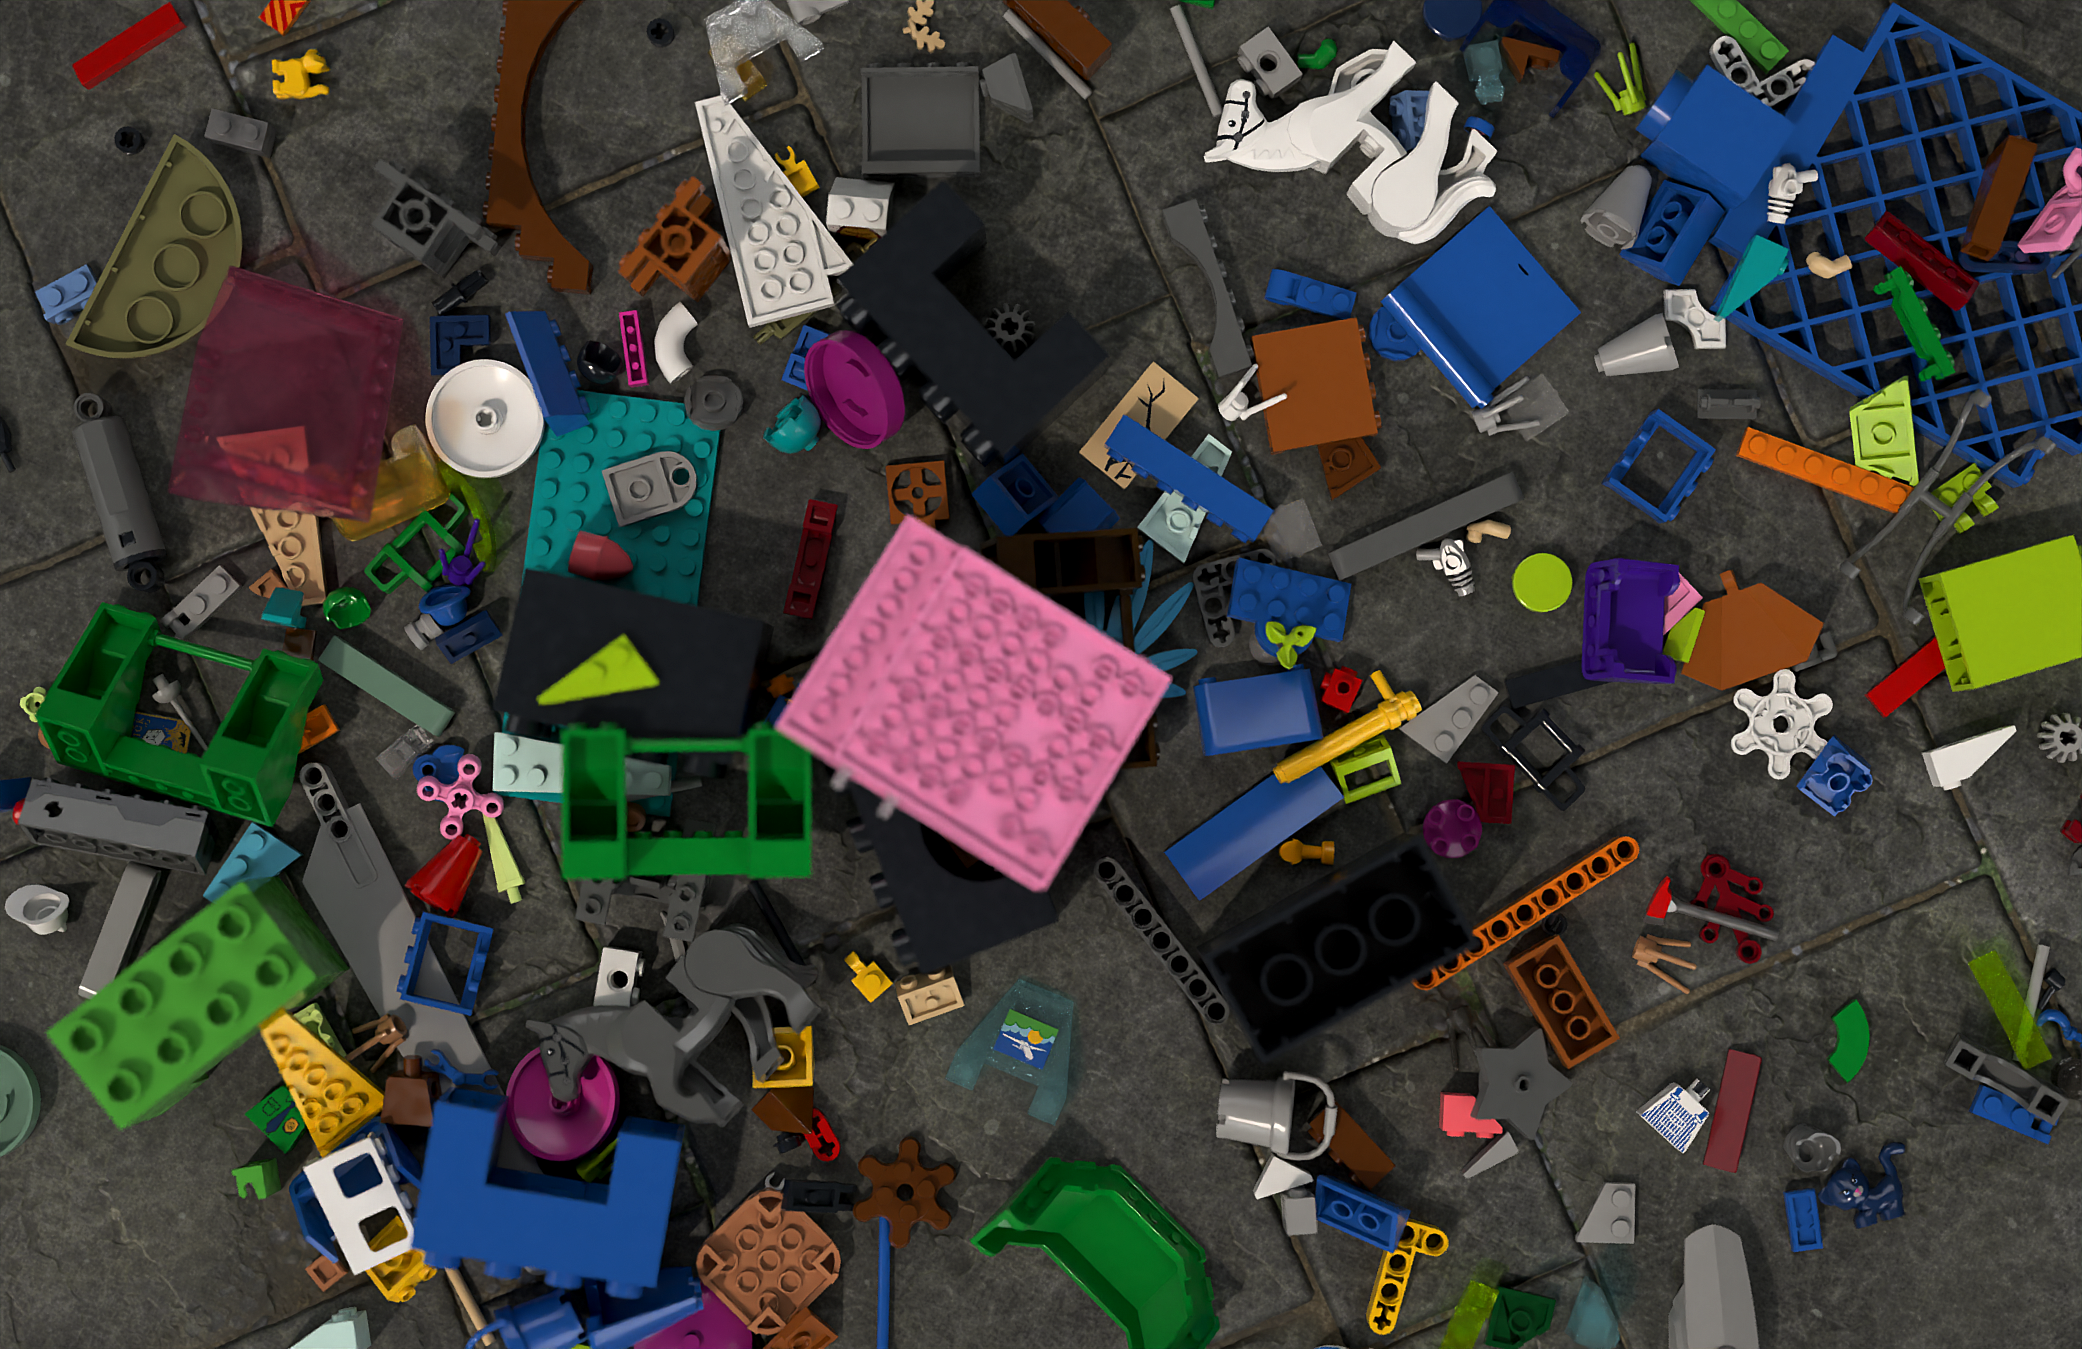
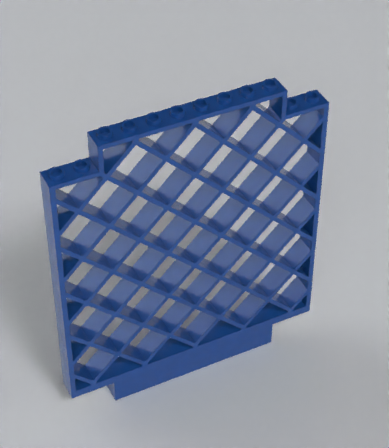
M1893 2L1883 12L1861 51L1832 35L1824 43L1815 58L1814 65L1805 75L1806 80L1792 97L1782 114L1797 126L1748 198L1734 210L1730 208L1723 214L1708 240L1709 243L1738 259L1709 310L1715 314L1717 313L1749 240L1755 235L1768 239L1770 233H1772L1774 243L1789 249L1785 257L1789 259L1784 273L1781 276L1777 275L1765 286L1785 282L1795 323L1774 329L1764 327L1755 321L1750 298L1738 307L1739 311L1735 309L1725 318L1727 321L1862 400L1881 390L1874 364L1910 355L1921 398L1911 400V406L1923 405L1927 418L1926 422L1912 414L1914 431L1943 448L1946 447L1951 436L1945 433L1937 401L1970 392L1974 393L1977 389L1989 396L1987 388L2022 379L2033 423L1998 431L1991 402L1986 409L1976 404L1984 435L1963 441L1957 440L1952 450V453L1971 464L1975 463L1984 472L2005 457L2001 437L2033 429L2037 433L2035 439L2043 435L2054 442L2058 448L2070 455L2082 453V429L2075 441L2051 428V425L2082 417V410L2048 418L2037 376L2072 367L2082 403V341L2074 313L2082 311V304L2072 306L2063 272L2056 279L2052 278V274L2072 253L2061 256L2057 255L2051 258L2049 265L2045 268L2056 310L2023 319L2011 276L2019 275L2020 273H1990L1974 277L1980 284L1996 280L2007 323L1972 331L1965 305L1959 311H1955L1950 307L1957 335L1939 341L1942 347L1960 343L1971 385L1935 394L1931 378L1924 382L1919 380L1918 374L1928 367L1927 361L1917 357L1904 329L1903 332L1908 348L1872 357L1861 315L1892 307L1893 298L1859 307L1849 270L1836 275L1845 311L1808 319L1798 278L1815 273L1810 271L1809 266L1795 270L1785 232L1786 228L1821 220L1831 260L1833 261L1845 255L1835 216L1871 207L1876 224L1886 211L1885 203L1920 194L1931 234L1922 238L1929 244H1933L1934 248L1953 262L1948 240L1965 236L1967 226L1945 232L1935 190L1970 182L1975 201L1984 169H1982L1972 128L2006 120L2010 135L2027 138L2021 116L2045 110L2059 120L2066 148L2033 157L2023 184L2030 210L2013 214L2009 224L2032 219L2034 222L2045 207L2035 165L2069 157L2075 148L2082 149V141L2079 131L2082 132V112ZM1894 23L1906 29L1894 33L1890 32ZM1920 37L1933 45L1941 74L1906 82L1895 43ZM1881 47L1891 86L1858 95L1853 94ZM1952 56L1968 65V67L1956 70ZM1983 74L1996 82L2003 111L1969 119L1958 79ZM1943 83L1954 123L1919 132L1908 92ZM2016 94L2032 104L2019 107ZM1894 96L1904 136L1869 145L1859 105ZM1845 109L1855 149L1817 157L1816 155ZM1957 133L1967 173L1932 182L1922 141ZM1907 145L1918 186L1882 195L1872 154ZM1858 158L1868 198L1832 207L1822 166ZM1790 163L1795 167L1796 172L1815 169L1818 173V179L1812 181L1811 184L1819 211L1788 218L1785 224L1767 221V212L1773 211L1768 209V206H1774V204L1768 203V200H1775V198L1768 195L1769 182L1773 179L1774 167H1781L1783 164ZM1875 249L1848 257L1851 263L1855 264L1883 257L1884 255ZM2082 254L2076 260L2082 259ZM1999 255L2000 261L2006 263V257ZM1884 256L1888 273L1898 268L1896 264ZM1928 289L1915 293L1917 298L1920 297L1921 299L1935 296ZM2059 317L2070 360L2035 369L2024 326ZM1847 318L1858 361L1832 367L1819 359L1811 327ZM2009 330L2020 373L1985 381L1974 339ZM1798 331L1802 348L1780 335ZM1860 368L1865 385L1843 372ZM1986 442L1990 459L1969 446ZM2035 448L2029 450L2015 473L2009 471L2008 465H2005L1993 477L2011 488L2021 486L2022 484L2026 485L2035 472L2032 467L2037 458L2041 459L2045 453Z

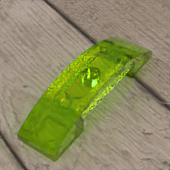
M444 461L439 462L438 466L448 489L454 493L462 490L474 520L476 518L480 519L478 529L483 540L472 545L479 561L485 562L483 571L491 573L495 571L497 551L494 528L488 510L477 490L463 474Z
M1993 950L1968 962L1981 989L1984 990L2010 1039V1044L2023 1069H2029L2051 1059L2052 1055L1997 951Z
M1470 1279L1452 1314L1438 1349H1473L1485 1318L1488 1319L1499 1290Z

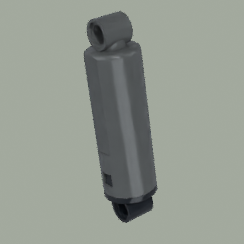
M84 393L74 403V412L83 423L73 429L72 435L116 571H128L127 581L134 589L148 593L156 592L163 586L165 580L163 570L156 563L165 559L168 555L126 422L121 416H111L112 407L105 398L93 393ZM96 402L98 404V411L95 415L89 416L88 408L92 403ZM148 569L151 572V580L144 585L141 582V574Z

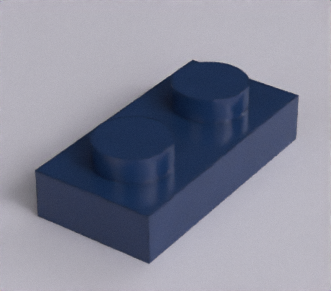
M485 610L435 638V641L450 664L503 635L489 612Z

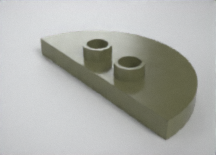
M176 134L173 135L65 345L85 353L114 359H134L161 354L181 346L200 334L215 320L231 297L238 280L243 256V233L237 205L230 189L214 165L198 149Z

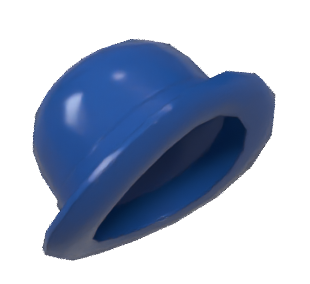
M454 584L433 588L421 598L419 610L421 613L430 614L439 625L450 626L457 624L466 617L468 611L466 597L470 595L471 590L464 585L458 586Z

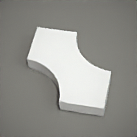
M1695 289L1664 291V319L1682 325L1690 333L1694 342V349H1724L1726 347L1725 318L1720 322L1713 320L1715 316L1701 306Z

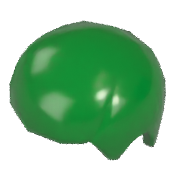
M345 586L331 591L323 601V613L327 621L332 620L338 629L353 628L360 625L371 614L367 597L361 590L354 587Z

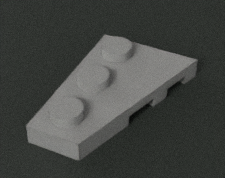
M1473 675L1398 729L1443 763L1447 764L1499 692L1476 675Z

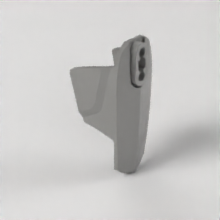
M1712 1224L1698 1229L1684 1239V1283L1673 1299V1307L1668 1315L1669 1349H1760L1751 1286L1740 1236L1733 1231Z

